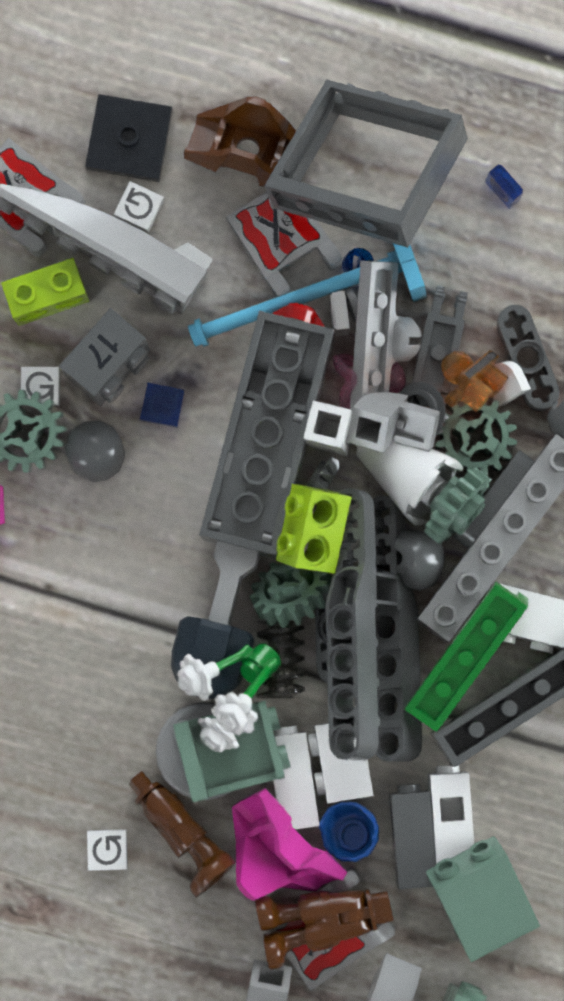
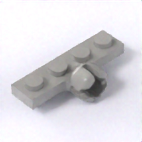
M361 261L350 410L353 409V406L361 397L367 394L389 392L392 365L395 362L411 360L417 355L421 347L420 344H409V337H422L416 322L410 317L396 315L399 267L397 262Z

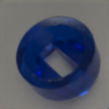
M354 248L343 257L342 269L344 273L353 269V256H358L356 268L360 267L361 261H374L373 256L364 248Z

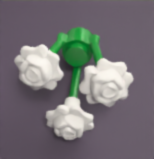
M261 643L252 649L246 644L237 653L217 663L211 661L204 665L200 659H194L189 654L185 655L184 660L180 662L181 670L177 673L179 677L178 686L185 691L186 695L199 696L203 701L207 700L209 695L213 693L211 679L218 676L219 671L239 661H242V666L240 667L242 676L251 683L243 694H239L238 697L231 692L226 696L217 695L215 698L216 705L211 710L216 718H199L198 724L202 730L200 740L210 750L222 752L225 749H237L239 744L234 734L241 735L243 731L251 733L254 730L253 723L257 720L258 715L250 710L252 707L251 699L261 685L281 666L279 655L270 646Z

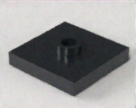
M98 94L85 163L86 170L160 182L173 113L172 106Z

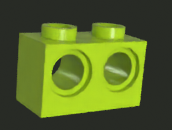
M74 258L1 282L12 317L18 326L90 302Z
M292 484L290 495L285 502L286 514L282 533L277 540L276 561L295 568L335 574L352 497L331 490ZM316 504V510L312 515L313 507ZM308 542V548L304 553L305 545Z

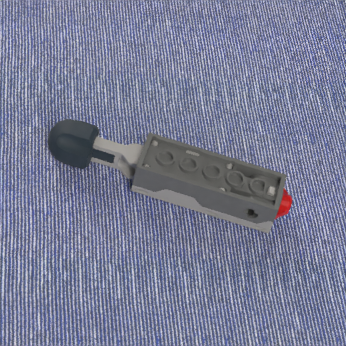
M289 303L273 313L263 311L258 313L199 534L204 541L216 544L213 556L221 574L209 619L187 616L179 622L171 656V668L177 682L179 679L177 673L181 670L180 662L184 660L185 655L189 654L194 659H200L205 665L211 661L217 663L237 653L246 644L253 648L255 640L252 634L230 625L242 580L257 570L260 555L276 559L277 540L282 533L286 514L285 502L290 495L292 484L298 483L308 445L303 437L312 402H319L335 343L334 329L325 327L312 307L299 303ZM242 661L219 671V675L211 679L213 693L209 695L208 699H215L220 694L227 695L241 683L243 679L240 672Z

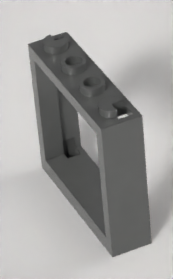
M326 80L264 186L275 209L408 248L468 140L462 115L452 113L449 109L441 110L426 106L416 100L407 101L389 96L381 91L373 92L357 88L350 83L346 85ZM339 114L439 141L401 211L301 182Z

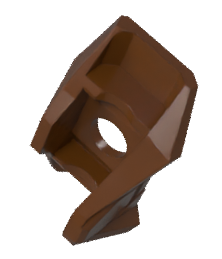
M247 96L199 113L188 146L184 150V159L213 172H216L219 167H228L253 175L258 178L259 186L265 187L264 185L296 133V130L271 103L257 96ZM244 140H250L257 144L259 152L253 154L237 149V146Z

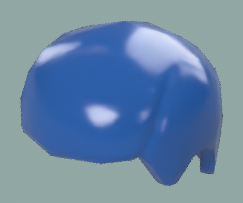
M341 801L327 808L319 822L320 826L318 828L321 832L324 848L329 854L343 862H358L372 854L379 841L377 819L370 810L357 802Z

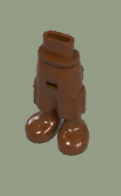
M143 771L131 779L129 786L138 796L135 799V803L143 806V813L149 822L161 834L178 858L188 852L196 863L197 873L189 887L191 893L196 898L199 897L229 872L236 862L226 851L218 847L205 835L207 831L184 809L183 803L175 793L172 794L157 781L152 783Z
M365 889V892L360 890L336 893L319 891L301 894L297 904L276 903L268 896L255 900L261 931L274 929L281 924L302 920L305 923V926L301 928L272 931L263 934L264 948L270 970L281 968L285 962L286 954L298 946L307 944L308 949H311L312 952L333 948L339 945L341 941L372 931V927L373 931L378 930L377 925L394 921L388 891L370 894L369 889Z

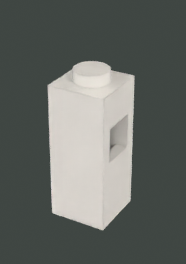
M313 401L303 439L311 448L348 457L351 443L347 442L352 410Z
M297 725L281 727V729L274 731L277 746L285 745L291 768L283 769L285 778L274 780L276 799L291 816V824L294 829L320 826L306 732L298 733Z
M452 765L436 766V773L427 774L428 791L431 798L436 864L443 859L452 858L464 852L474 844L469 772H459V765L455 768Z

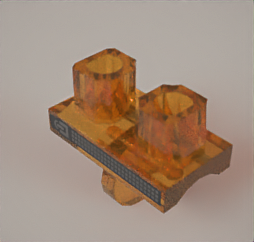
M490 349L473 363L472 359L462 351L449 353L442 361V372L449 382L457 384L458 387L446 396L444 402L453 408L460 401H463L474 411L480 410L489 397L493 398L500 392L509 378L493 366L499 355Z

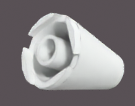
M392 441L382 453L356 445L358 447L357 457L407 520L415 526L423 525L427 522L422 517L431 511L432 508L429 506L433 499L444 489L448 481L455 476L457 470L463 472V466L455 458L434 449L428 452Z

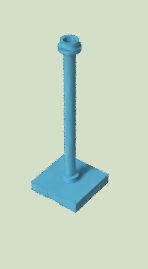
M393 244L394 251L388 252V257L378 261L399 263L398 274L403 272L412 301L415 302L426 298L425 285L411 246L409 245L407 248ZM360 267L202 324L200 318L196 319L193 324L188 325L195 347L203 345V347L208 346V338L256 321L259 311L273 313L289 303L304 304L329 295L332 292L359 284Z

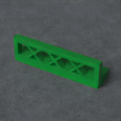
M495 582L405 706V711L437 732L528 608V598L520 592L515 595L498 582Z

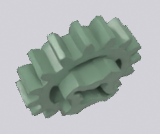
M19 390L18 399H14L10 393L4 394L6 404H0V429L6 415L9 422L6 431L0 433V463L6 459L9 460L8 470L15 471L18 465L21 464L24 473L31 472L32 463H35L39 469L46 468L44 458L56 460L58 457L53 451L54 447L65 446V443L58 439V433L66 432L67 427L58 426L57 420L64 416L63 412L52 413L51 409L55 402L52 399H48L42 404L41 393L36 391L31 396V399H28L26 390ZM22 406H32L38 409L42 415L34 418L30 417ZM21 422L24 425H37L28 433L29 440L21 437L11 438L21 430ZM49 429L48 441L43 448L40 441L43 432ZM14 445L22 447L28 457L17 456L7 448Z
M468 395L463 398L462 407L454 401L450 403L449 408L452 415L447 414L450 418L444 421L445 426H442L443 433L438 434V436H442V440L435 443L434 447L435 449H444L445 455L455 458L460 462L463 468L466 469L465 474L476 467L488 476V467L498 472L502 469L499 459L509 461L512 458V455L506 448L517 445V440L509 438V434L514 432L517 427L513 424H506L505 420L511 414L509 411L501 414L496 411L499 401L496 400L491 406L485 405V396L481 395L477 403L472 404ZM467 413H482L479 419L467 421L464 418H459ZM493 421L499 429L500 442L493 437L491 428ZM484 423L480 436L484 443L478 441L467 451L466 448L469 445L468 441L471 436L466 431L472 433ZM450 431L458 437L460 449L457 453L451 444ZM484 453L487 456H492L480 462L469 461L474 454Z
M476 467L472 471L469 470L463 478L459 479L456 476L451 478L429 506L432 508L430 511L432 514L430 515L431 519L425 525L424 533L439 544H442L444 540L447 541L452 533L462 535L486 506L483 497L486 490L490 487L489 483L492 479Z
M272 562L269 564L270 570L268 573L260 572L258 574L261 582L251 585L254 593L250 595V600L261 620L265 619L270 626L278 621L281 628H285L291 620H294L296 625H300L302 617L306 615L313 619L316 608L325 609L326 603L323 598L328 596L332 577L330 573L295 568L284 563L277 565Z

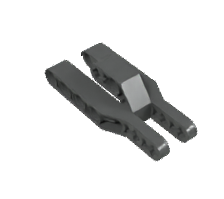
M347 488L340 493L352 497L350 505L358 501L359 507L354 509L353 512H350L349 507L336 572L333 574L328 596L324 599L326 607L325 609H315L316 667L320 678L328 683L330 750L335 757L342 760L366 761L376 754L378 758L384 761L409 762L415 760L422 750V722L405 711V706L421 685L419 622L416 620L418 617V607L413 590L403 584L401 574L395 570V567L402 562L403 557L399 551L394 549V543L401 532L406 530V518L389 496L379 495L372 498L366 491ZM390 508V515H386L383 519L381 513ZM358 520V528L352 527V524ZM389 526V534L383 533V530ZM357 540H359L360 546L355 548L354 551H352L351 543L357 542ZM388 546H391V553L386 554V556H383V549L388 548ZM359 559L358 567L353 566V562ZM390 564V572L384 571V568ZM394 622H395V626H396V627H395V632H394V634H393V633H392V625H393ZM396 661L397 667L394 673V663ZM355 697V706L353 708V698ZM397 699L398 707L395 711V701ZM356 737V746L354 747V738ZM397 738H398V741H399V747H398V749H396V740H397Z

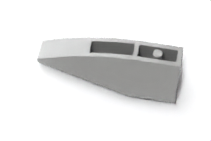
M0 184V210L10 215L12 211H15L25 217L23 223L27 227L43 235L45 230L58 238L56 244L73 255L80 251L91 259L88 263L92 267L108 275L110 270L122 278L121 284L139 295L142 291L150 294L155 298L153 303L171 315L175 310L183 315L206 277L207 270L144 231L105 212L70 199L37 190Z

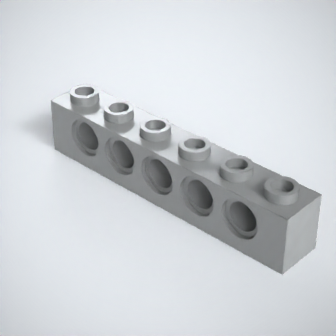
M556 434L549 440L534 460L535 462L416 618L420 625L444 643L452 639L564 489V439Z

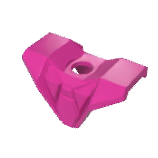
M266 788L241 799L232 806L236 841V885L247 898L254 901L281 887L317 891L324 884L337 879L340 881L344 880L347 871L328 852L312 847L293 828L291 824L292 818L287 810Z

